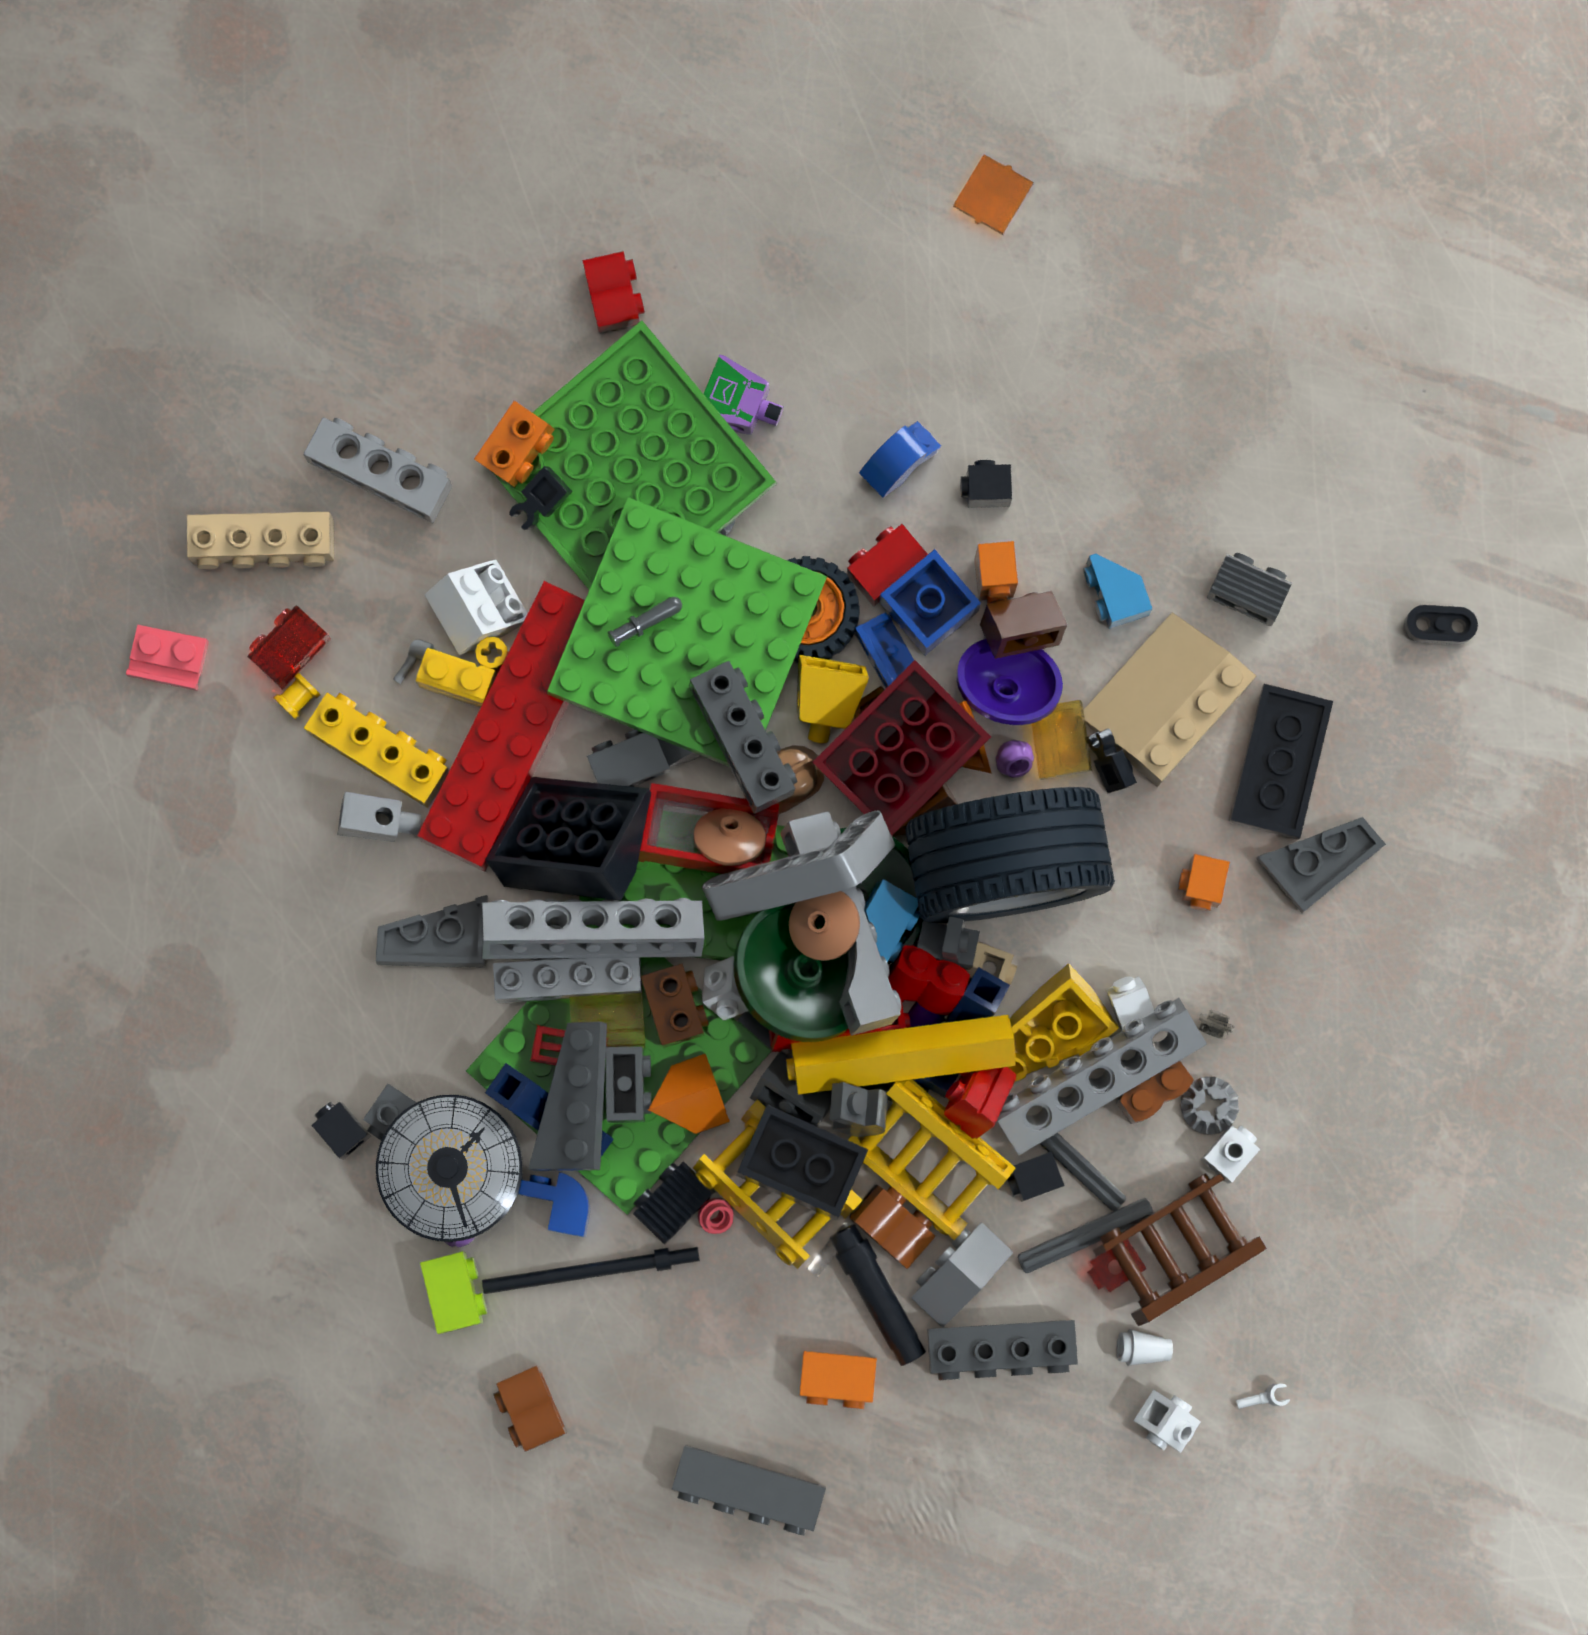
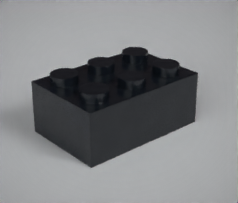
M767 1105L736 1176L837 1220L868 1149Z

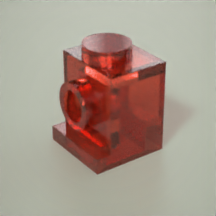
M1126 1239L1123 1243L1140 1271H1145L1147 1268L1129 1240ZM1111 1250L1089 1260L1088 1264L1091 1269L1087 1271L1097 1290L1104 1287L1107 1293L1128 1281L1122 1268L1116 1275L1109 1271V1263L1112 1260H1116Z

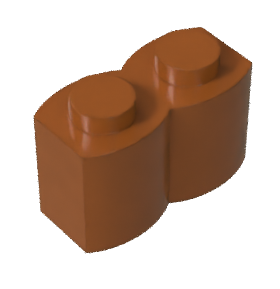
M1178 1061L1122 1094L1116 1104L1130 1124L1139 1123L1153 1116L1162 1107L1163 1103L1172 1101L1185 1093L1192 1085L1194 1079L1182 1062Z
M878 1185L852 1214L850 1219L898 1263L908 1269L936 1237L929 1230L933 1224L918 1210L912 1215L903 1206L907 1200L893 1187L890 1186L886 1191Z
M534 1366L496 1383L499 1391L493 1393L500 1412L503 1414L508 1411L513 1425L508 1427V1431L516 1448L523 1446L524 1451L527 1452L567 1434L539 1366Z

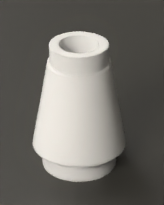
M1129 1329L1128 1332H1120L1118 1336L1117 1358L1119 1362H1126L1127 1366L1170 1361L1172 1358L1173 1343L1171 1339H1164Z

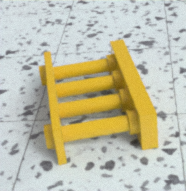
M897 1081L886 1093L892 1098L893 1104L887 1110L885 1132L873 1136H851L848 1141L868 1149L862 1164H866L927 1216L937 1231L943 1235H949L955 1240L968 1224L960 1217L987 1185H993L999 1189L1015 1170V1167L980 1137L972 1139L960 1129V1125H955L945 1117V1107L915 1081ZM904 1113H909L920 1122L921 1127L899 1154L892 1159L877 1145ZM931 1137H937L948 1146L949 1151L923 1182L920 1183L905 1168ZM959 1161H965L976 1170L977 1175L948 1207L932 1192Z
M757 1099L741 1118L745 1123V1129L713 1162L703 1154L693 1169L697 1172L696 1177L708 1189L714 1188L776 1248L775 1253L785 1264L793 1265L798 1269L810 1257L803 1247L831 1218L816 1212L791 1238L776 1222L793 1206L794 1201L781 1196L764 1212L750 1198L760 1186L746 1180L738 1187L724 1173L731 1163L749 1146L766 1108ZM853 1190L850 1191L840 1214L844 1219L863 1201Z

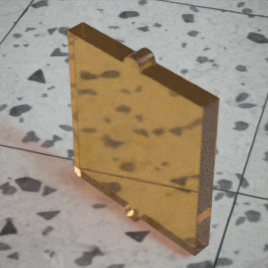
M984 154L953 207L974 218L976 224L982 223L1003 235L1034 182L1013 171L1011 165L1004 166Z

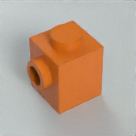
M1194 854L1190 859L1189 868L1182 869L1178 889L1184 891L1182 900L1189 901V907L1197 910L1211 911V907L1217 908L1222 902L1230 862Z

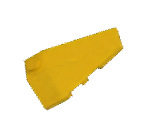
M1069 963L1044 983L1009 1018L1014 1036L1016 1066L1008 1068L1016 1074L1015 1082L1024 1079L1029 1073L1047 1066L1051 1068L1058 1065L1059 1061L1074 1055H1083L1091 1050L1092 1045L1098 1040L1109 1037L1119 1029L1117 1023L1093 988Z

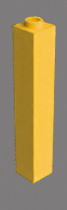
M1009 1015L842 1036L819 1042L791 1043L793 1058L786 1059L788 1080H796L798 1095L832 1090L833 1083L844 1082L859 1087L1016 1066L1014 1036Z

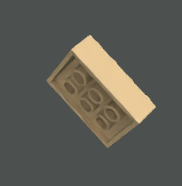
M1172 612L1078 717L1094 732H1101L1109 728L1115 739L1116 750H1123L1125 757L1130 763L1158 787L1256 678V675L1229 651Z

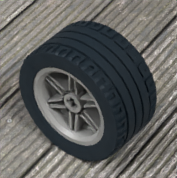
M1061 787L1024 791L944 807L910 820L905 831L909 845L908 852L912 875L915 881L916 898L919 899L920 917L928 923H948L949 917L964 919V922L1053 908L1089 899L1110 891L1115 880L1099 794L1095 790L1085 787Z

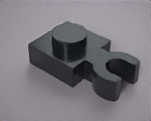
M544 466L521 491L527 500L524 503L514 505L509 515L517 517L524 510L528 518L521 528L523 530H530L537 525L539 513L544 517H550L573 491L549 466Z
M1109 728L1086 737L1090 749L1098 757L1093 762L1107 793L1125 789L1137 783L1130 761L1125 757L1123 750H1116L1115 739Z

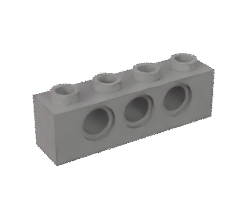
M324 417L322 418L304 452L308 463L424 520L434 523L452 488L449 478L446 477L448 474L446 471L433 464H428L426 468L415 462L416 457L400 448H397L396 452L383 447L385 442L369 433H366L363 437L352 431L354 428L352 425L339 418H334L333 422ZM353 445L357 447V453L354 457L350 459L340 457V451L345 446ZM383 460L389 463L388 469L383 474L371 472V467L375 462ZM409 476L420 478L419 485L412 490L404 489L402 487L403 481Z
M640 957L569 958L493 963L495 1000L498 1003L642 994Z

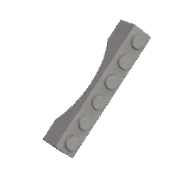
M827 811L789 821L780 834L788 857L830 847L841 835L838 824L832 821L830 813ZM856 886L842 891L853 900L860 916L858 937L853 946L847 951L848 969L846 982L839 1001L851 1036L891 1025L901 1015L900 997L897 991L891 988L888 979V963L885 957L879 954L876 945V929L873 923L867 920L864 911V895L859 888L856 889Z

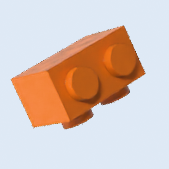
M514 400L474 460L513 487H516L518 482L524 483L532 473L534 466L531 463L538 453L543 454L550 447L554 436L551 434L555 429Z

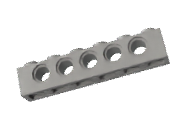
M645 898L638 901L605 899L602 901L582 902L578 899H570L564 902H545L544 900L535 899L528 902H508L506 900L482 902V959L702 957L704 944L702 901H691L687 898H679L674 901H655ZM592 924L598 926L599 928L592 929L586 927V925ZM624 924H630V925H633V926H635V927H634V928H626V927H624V926H622V925H624ZM659 924H668L671 927L664 928L659 926ZM515 925H521V926H524L525 928H524V929H515V928H513V926H515ZM551 925H559V926H561L562 928H560V929H553V928H551V927H549V926H551Z
M1180 998L1174 1001H1165L1158 1005L1154 1013L1142 1020L1135 1019L1129 1022L1115 1036L1098 1040L1088 1052L1079 1057L1073 1056L1066 1059L1059 1069L1049 1075L1044 1074L1034 1078L1027 1088L1017 1094L1010 1093L997 1121L1017 1154L1021 1155L1204 1047L1207 1043ZM1160 1031L1168 1032L1162 1041H1152L1156 1033ZM1136 1050L1133 1058L1121 1060L1124 1052ZM1095 1069H1105L1101 1077L1096 1079L1089 1078ZM1063 1088H1074L1073 1092L1069 1096H1058L1059 1092ZM1036 1105L1043 1107L1038 1114L1027 1115V1111L1031 1107Z

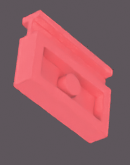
M137 625L126 675L132 678L197 691L209 641L201 637Z

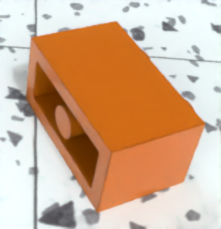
M1014 541L978 544L974 558L978 600H987V604H990L998 599L1008 600V598H1013L1018 585Z
M803 1351L799 1396H807V1404L828 1405V1399L843 1400V1407L864 1409L865 1402L873 1403L877 1358Z

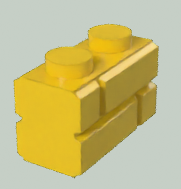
M427 648L415 681L419 688L481 708L497 674L493 669L481 665L477 667L475 663Z

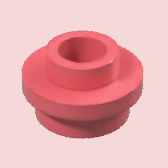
M722 1198L709 1199L699 1209V1225L708 1233H723L733 1223V1209ZM719 1210L717 1217L710 1219L711 1215Z

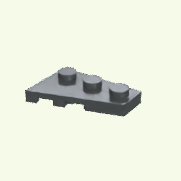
M1361 817L1315 836L1289 844L1278 850L1265 853L1256 859L1299 911L1303 913L1386 844L1369 823Z

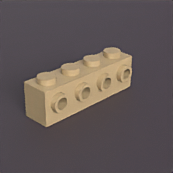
M330 512L187 515V557L192 564H197V568L216 569L219 567V564L232 563V566L235 568H252L254 563L268 562V566L276 568L288 567L289 562H303V565L310 567L324 566L325 561H334V519Z

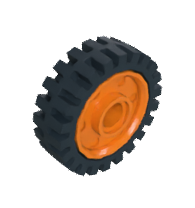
M802 556L801 559H788L792 563L827 576L815 606L817 612L809 621L794 661L798 663L799 655L829 660L845 648L855 633V627L858 625L860 614L856 588L844 571L838 569V566L832 562H825L823 558L817 557V559H812L810 556Z

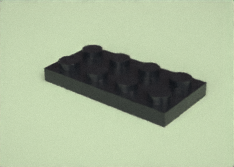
M1263 684L1229 820L1230 823L1297 840L1301 838L1333 701Z

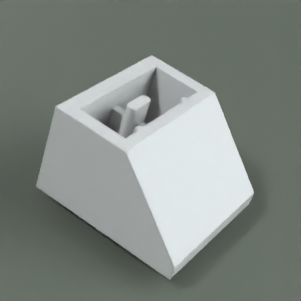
M496 559L448 573L424 594L459 655L476 650L479 642L486 637L501 638L522 626L527 616L525 608Z

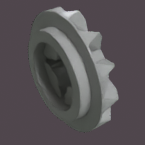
M1202 1077L1193 1081L1190 1088L1183 1093L1181 1112L1187 1124L1195 1131L1203 1134H1217L1225 1131L1234 1123L1239 1112L1238 1095L1228 1082L1217 1077ZM1204 1090H1206L1212 1100L1224 1099V1102L1215 1108L1216 1121L1209 1111L1200 1110L1196 1112L1195 1108L1201 1107L1200 1105L1205 1103L1204 1096L1206 1095Z

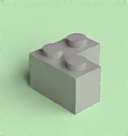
M982 1222L972 1232L965 1228L951 1243L956 1248L955 1251L949 1246L935 1261L939 1268L935 1270L930 1266L916 1281L921 1287L911 1298L942 1328L987 1284L1013 1254V1251Z

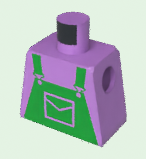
M719 355L704 395L735 432L752 435L758 420L777 426L784 406L766 400L770 390L768 381L726 356Z

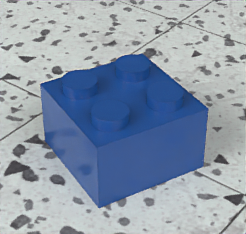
M935 549L883 591L879 599L881 606L924 656L979 612L981 602Z

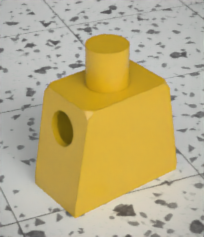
M799 655L797 714L800 721L810 723L809 740L817 743H828L831 727L846 729L851 724L869 679L865 666Z

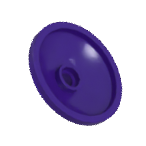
M986 639L974 643L963 653L956 672L958 689L968 705L987 719L1007 725H1026L1044 719L1058 705L1063 690L1060 670L1054 660L1044 650L1040 649L995 659Z

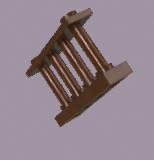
M1207 1173L1188 1183L1191 1190L1123 1232L1120 1231L1119 1227H1116L1100 1237L1103 1244L1093 1250L1094 1254L1099 1256L1111 1250L1140 1298L1138 1303L1141 1308L1131 1313L1138 1326L1152 1321L1267 1249L1260 1236L1247 1241L1245 1236L1241 1237L1211 1188L1225 1180L1221 1173L1212 1178H1209ZM1198 1195L1228 1243L1226 1248L1229 1253L1220 1259L1217 1258L1216 1254L1211 1255L1182 1205ZM1169 1213L1199 1261L1197 1267L1200 1271L1191 1277L1186 1272H1181L1153 1225L1154 1222ZM1138 1232H1141L1170 1280L1167 1283L1170 1290L1160 1296L1157 1291H1152L1123 1241Z

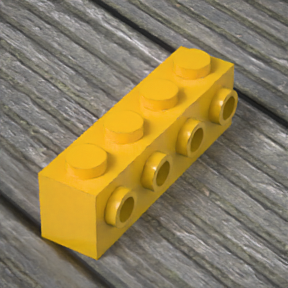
M327 692L304 726L305 731L428 808L449 773L448 767L444 765L447 760L431 749H428L426 754L414 747L417 741L406 733L399 730L395 735L384 727L387 722L369 711L364 716L356 711L354 708L357 704L345 695L338 693L337 697H334Z

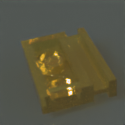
M1081 700L1058 703L1056 708L1047 717L1031 723L1039 779L1044 780L1092 771L1089 745L1086 739L1087 731L1083 703Z
M642 993L569 997L570 1023H606V1047H645Z

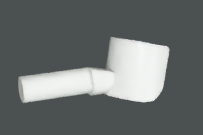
M1272 1384L1268 1386L1264 1393L1236 1400L1238 1409L1261 1403H1269L1273 1406L1286 1405L1290 1399L1277 1401L1274 1397V1392L1277 1388L1287 1386L1285 1384Z

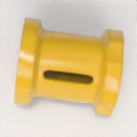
M486 637L479 642L475 653L479 665L493 669L498 674L508 651L504 642L499 638ZM491 649H497L498 654L501 655L495 657L494 663H489L487 656H485L491 654Z
M300 673L294 676L295 681L281 695L276 694L273 697L295 720L299 717L298 712L313 697L318 698L321 695Z

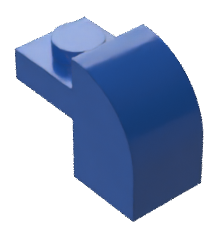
M917 421L908 428L903 426L871 456L859 474L883 498L901 486L916 467L934 456L942 446Z
M560 1172L556 1186H551V1178L530 1174L529 1181L522 1180L519 1195L553 1201L548 1225L549 1231L586 1237L590 1217V1201L585 1189L578 1181Z

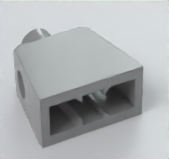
M345 792L341 803L337 835L395 842L398 832L418 835L421 814L401 811L402 801ZM377 814H385L389 818V824H379L375 816Z

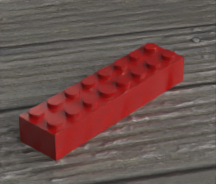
M546 581L543 582L417 835L421 842L486 872L489 866L486 858L530 779L533 777L569 704L548 695L547 691L585 602L584 599Z

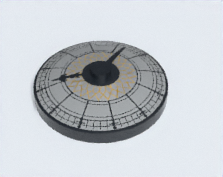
M461 1095L433 1096L418 1101L405 1109L386 1130L380 1142L376 1158L378 1190L391 1215L414 1234L441 1242H457L472 1239L496 1226L514 1205L523 1178L522 1152L511 1126L490 1106L474 1098Z

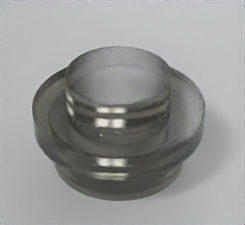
M1210 1010L1208 1015L1200 1014L1199 1020L1201 1024L1199 1030L1224 1040L1228 1032H1233L1234 1026L1228 1023L1230 1020L1229 1016L1215 1010Z

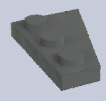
M488 895L477 897L474 901L461 905L453 904L443 907V910L421 916L419 914L378 926L377 965L485 968V959H482L481 916L482 902H488Z

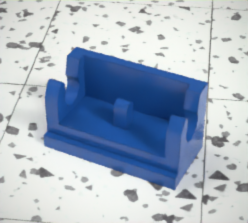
M886 612L855 627V636L886 689L914 659L890 615H887Z

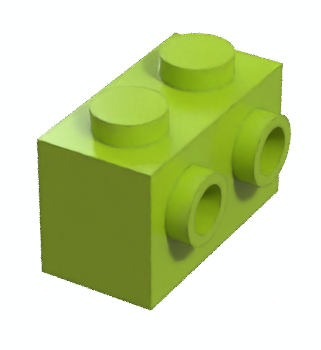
M462 1251L420 1262L437 1334L483 1323L482 1315L487 1314V1308L483 1294H476L473 1280L479 1277L474 1257L467 1258L466 1252Z

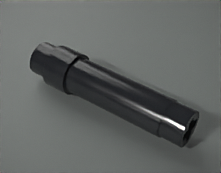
M855 1224L832 1235L829 1239L838 1253L835 1255L845 1275L850 1276L900 1366L909 1364L924 1355L926 1350L876 1259L878 1257L868 1239L862 1238Z

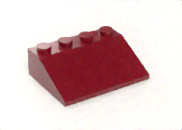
M914 660L813 763L863 814L880 811L892 836L991 736Z

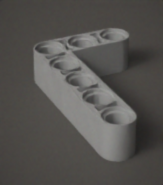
M873 811L855 819L830 847L718 875L706 881L702 885V890L716 920H726L857 886L870 875L894 848L895 843L881 812Z

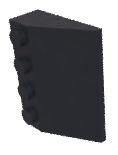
M532 777L487 856L486 862L504 887L621 901L636 873L651 791L649 788Z

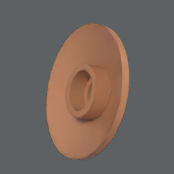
M722 808L708 812L698 820L694 828L693 838L696 848L704 857L718 864L735 866L748 863L761 854L765 847L766 833L762 824L753 815L739 810Z
M842 891L796 902L789 919L790 936L797 949L807 957L821 961L833 960L844 955L855 943L860 929L858 909L853 900ZM819 916L825 918V925L821 929H817L815 926V921Z

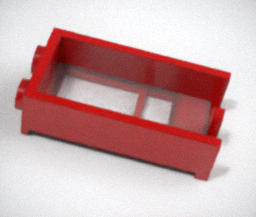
M651 783V798L639 862L648 861L724 874L771 861L779 817V804H774L754 814L747 799ZM722 808L747 812L762 824L766 833L765 847L757 858L742 865L729 866L715 863L704 857L695 846L693 836L698 820L708 812Z

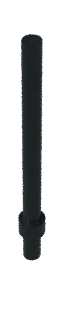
M698 1247L669 1251V1248L656 1249L654 1254L483 1279L482 1287L484 1294L652 1268H656L657 1271L670 1270L672 1265L700 1261Z

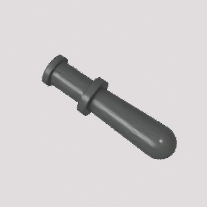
M669 597L637 618L634 616L629 617L628 623L607 632L611 642L615 647H618L620 643L634 635L642 636L644 634L643 630L679 613L682 609V602L677 597Z

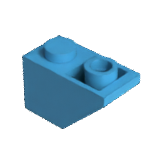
M1098 554L1088 557L1087 567L1083 568L1088 587H1095L1099 599L1095 601V608L1100 621L1106 620L1110 629L1150 615L1152 606L1140 575Z
M882 879L875 884L865 903L864 911L868 922H872L876 929V945L880 956H884L887 962L889 960L893 963L902 950L903 943L899 942L905 929L911 931L920 916V912L916 910L919 899Z

